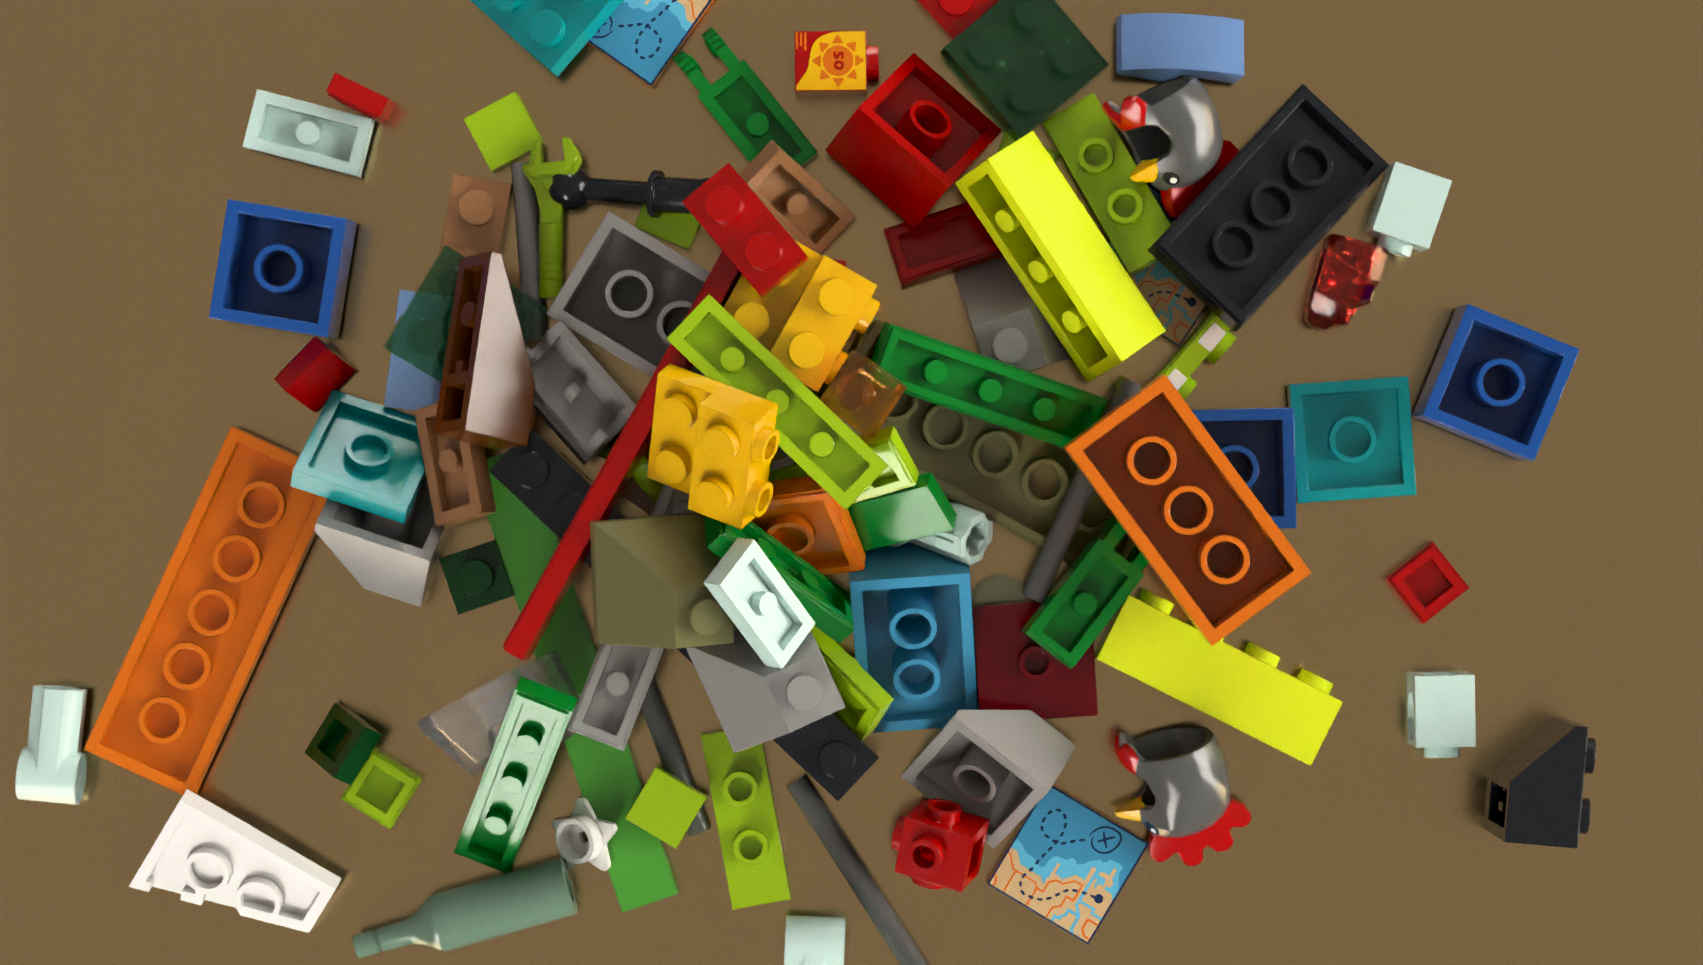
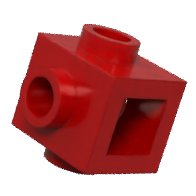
M941 798L923 799L907 816L901 815L894 828L891 848L898 851L894 872L911 877L915 884L924 888H948L962 892L979 873L990 819L961 811V806L951 800Z

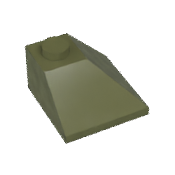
M697 512L590 521L595 643L669 649L734 643V623L704 584L705 580L722 559L707 548L704 515Z

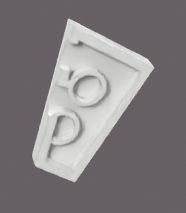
M187 789L129 887L147 892L152 887L180 893V900L202 905L204 900L235 907L241 916L309 933L342 878Z

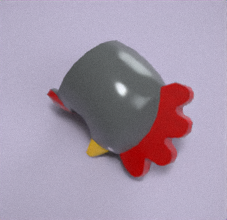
M1195 75L1177 77L1154 86L1137 96H1127L1120 107L1112 100L1105 101L1102 105L1104 113L1123 133L1133 152L1136 167L1130 174V178L1135 182H1149L1160 190L1165 211L1173 219H1177L1239 152V149L1231 141L1223 140L1222 125L1216 106L1207 89Z
M1182 725L1153 731L1137 739L1132 738L1126 732L1116 734L1115 752L1120 764L1146 782L1143 791L1135 799L1117 808L1114 812L1117 817L1140 822L1150 831L1148 844L1149 853L1153 860L1163 862L1174 853H1178L1185 865L1196 866L1203 860V849L1206 846L1220 852L1228 850L1233 845L1234 839L1230 829L1247 826L1251 821V813L1242 801L1231 798L1227 763L1222 748L1211 730L1203 726Z

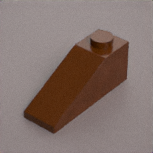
M492 251L462 257L459 260L433 434L491 449L527 445L528 434L531 432L535 421V409L533 406L535 382L502 254Z

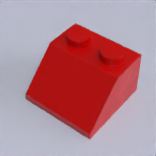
M913 53L856 109L825 151L887 204L893 212L915 229L955 186V182L962 178L1002 130L920 57Z

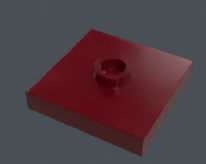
M1030 599L972 604L978 710H1031L1042 719L1098 715L1094 642L1077 664L1070 669L1021 631L1042 603Z

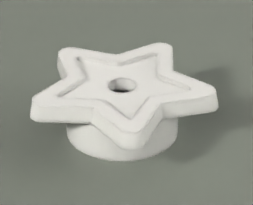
M579 798L576 800L571 817L552 821V827L556 831L555 842L557 849L566 860V866L570 869L589 862L600 870L607 871L611 867L607 843L616 833L617 825L614 822L597 818L589 801L586 798ZM583 832L586 833L588 837V842L583 839Z

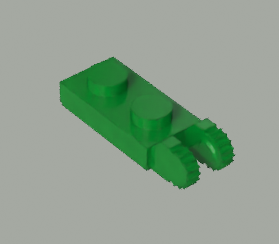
M710 27L702 34L705 40L704 44L713 56L719 58L729 70L711 85L701 73V67L683 50L672 58L700 93L697 96L749 162L771 140L802 167L818 155L814 146L744 59L741 62L713 27Z
M1113 514L1102 527L1098 538L1094 536L1046 597L1044 603L1040 605L1021 630L1070 669L1077 664L1145 575L1142 571L1147 566L1148 561L1136 545L1129 551L1127 559L1114 550L1126 532Z

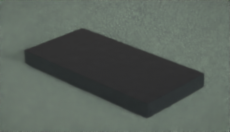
M1302 84L1153 243L1148 251L1230 329L1236 332L1372 185L1389 164Z

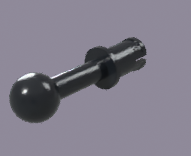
M580 167L574 175L570 173L567 175H554L549 193L555 202L562 204L563 211L565 212L578 211L590 201L646 205L649 216L651 218H659L662 213L691 214L682 201L709 178L665 177L661 170H653L648 181L590 178L588 173Z

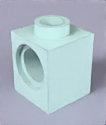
M1396 161L1386 168L1365 230L1366 234L1378 238L1376 248L1406 258H1410L1412 250L1422 252L1429 249L1452 180Z
M1466 671L1406 672L1407 743L1415 748H1424V757L1456 758L1460 757V747H1476L1475 675Z

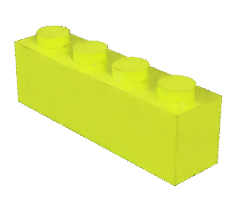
M1031 131L988 158L955 182L1087 383L1123 362L1166 331L1034 131Z
M1142 589L1138 599L1131 595L1127 597L1112 617L1094 653L1097 660L1310 766L1312 765L1343 703L1341 700L1329 695L1334 686L1333 683L1303 668L1298 677L1295 678L1276 668L1281 657L1251 642H1248L1244 652L1223 642L1224 638L1212 646L1204 639L1193 622L1189 625L1170 615L1175 604L1145 589Z

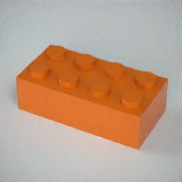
M1165 374L1156 377L1063 446L1210 645L1216 644L1311 574L1309 568Z

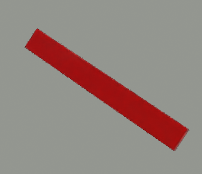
M723 251L719 255L686 317L708 294L722 307L741 272ZM672 344L669 345L503 644V647H505L504 651L522 661L531 658L591 550L590 521L608 519L651 442L658 373L670 363L689 371L693 366Z

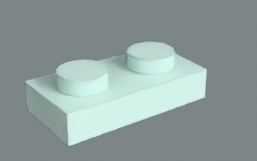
M257 89L242 147L361 178L375 120Z
M737 538L704 582L705 586L765 666L783 669L816 624L753 539Z

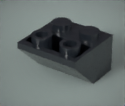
M1554 717L1490 770L1485 830L1508 843L1578 848L1579 834H1587L1591 816L1589 798H1582L1584 774L1593 773L1596 760V742L1594 738H1588L1589 727L1567 718Z

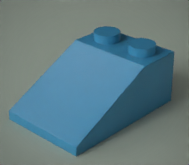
M910 542L898 547L884 546L865 551V570L849 572L855 659L894 699L873 733L943 728L958 710H978L969 565Z

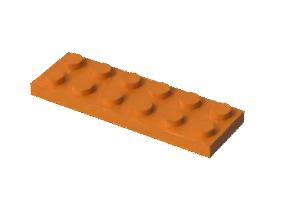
M231 426L83 750L181 795H184L187 789L197 794L316 535L314 531L315 524L327 501V498L290 486L292 471L299 455L241 428Z

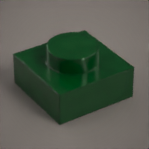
M495 540L439 559L458 615L514 596Z
M335 702L304 753L332 777L352 785L382 734L354 711Z

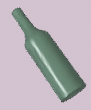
M560 857L435 893L426 898L418 910L407 919L378 928L377 930L374 929L353 935L352 940L358 958L412 944L425 945L439 951H451L576 915L578 908L567 866L563 858Z

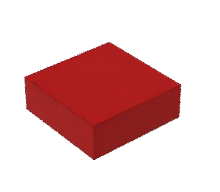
M334 73L326 90L329 93L328 96L383 124L389 121L397 105L389 98L337 73Z
M315 336L280 371L274 380L285 392L315 413L327 401L332 389L337 390L356 370L344 357Z
M1433 541L1427 542L1383 577L1420 624L1426 623L1469 589L1468 585Z

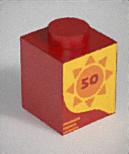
M866 30L794 31L796 97L867 96V81H879L878 45L867 46Z

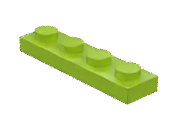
M709 294L666 338L705 377L777 403L775 429L780 433L778 446L845 510L888 467V464Z

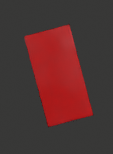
M968 202L927 215L915 229L907 222L883 229L902 289L1003 256Z

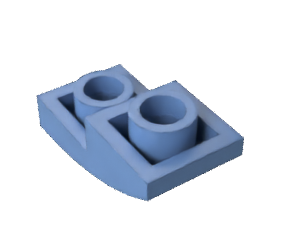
M1183 13L1121 14L1116 18V74L1162 82L1175 79L1180 75H1195L1197 78L1234 84L1245 76L1244 20Z

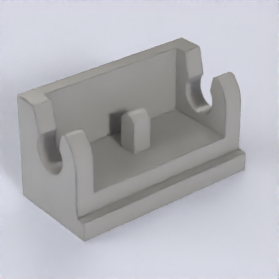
M560 320L546 332L542 341L532 350L526 349L535 382L533 406L538 415L579 461L585 465L619 437L636 404Z

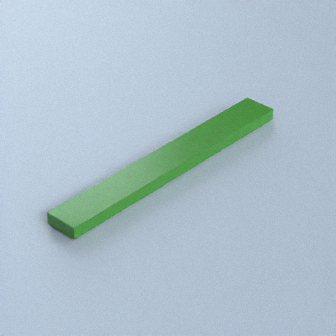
M505 453L488 458V469L490 470ZM489 472L497 512L489 514L487 517L521 613L557 549L560 540L554 532ZM573 581L534 650V655L545 686L578 698L577 705L595 660L597 649ZM567 725L563 740L582 796L589 801L597 818L614 822L618 828L607 843L611 860V867L608 869L622 913L678 894L679 889L662 840L625 819L644 788L629 743L627 742L624 751L570 731L567 729Z

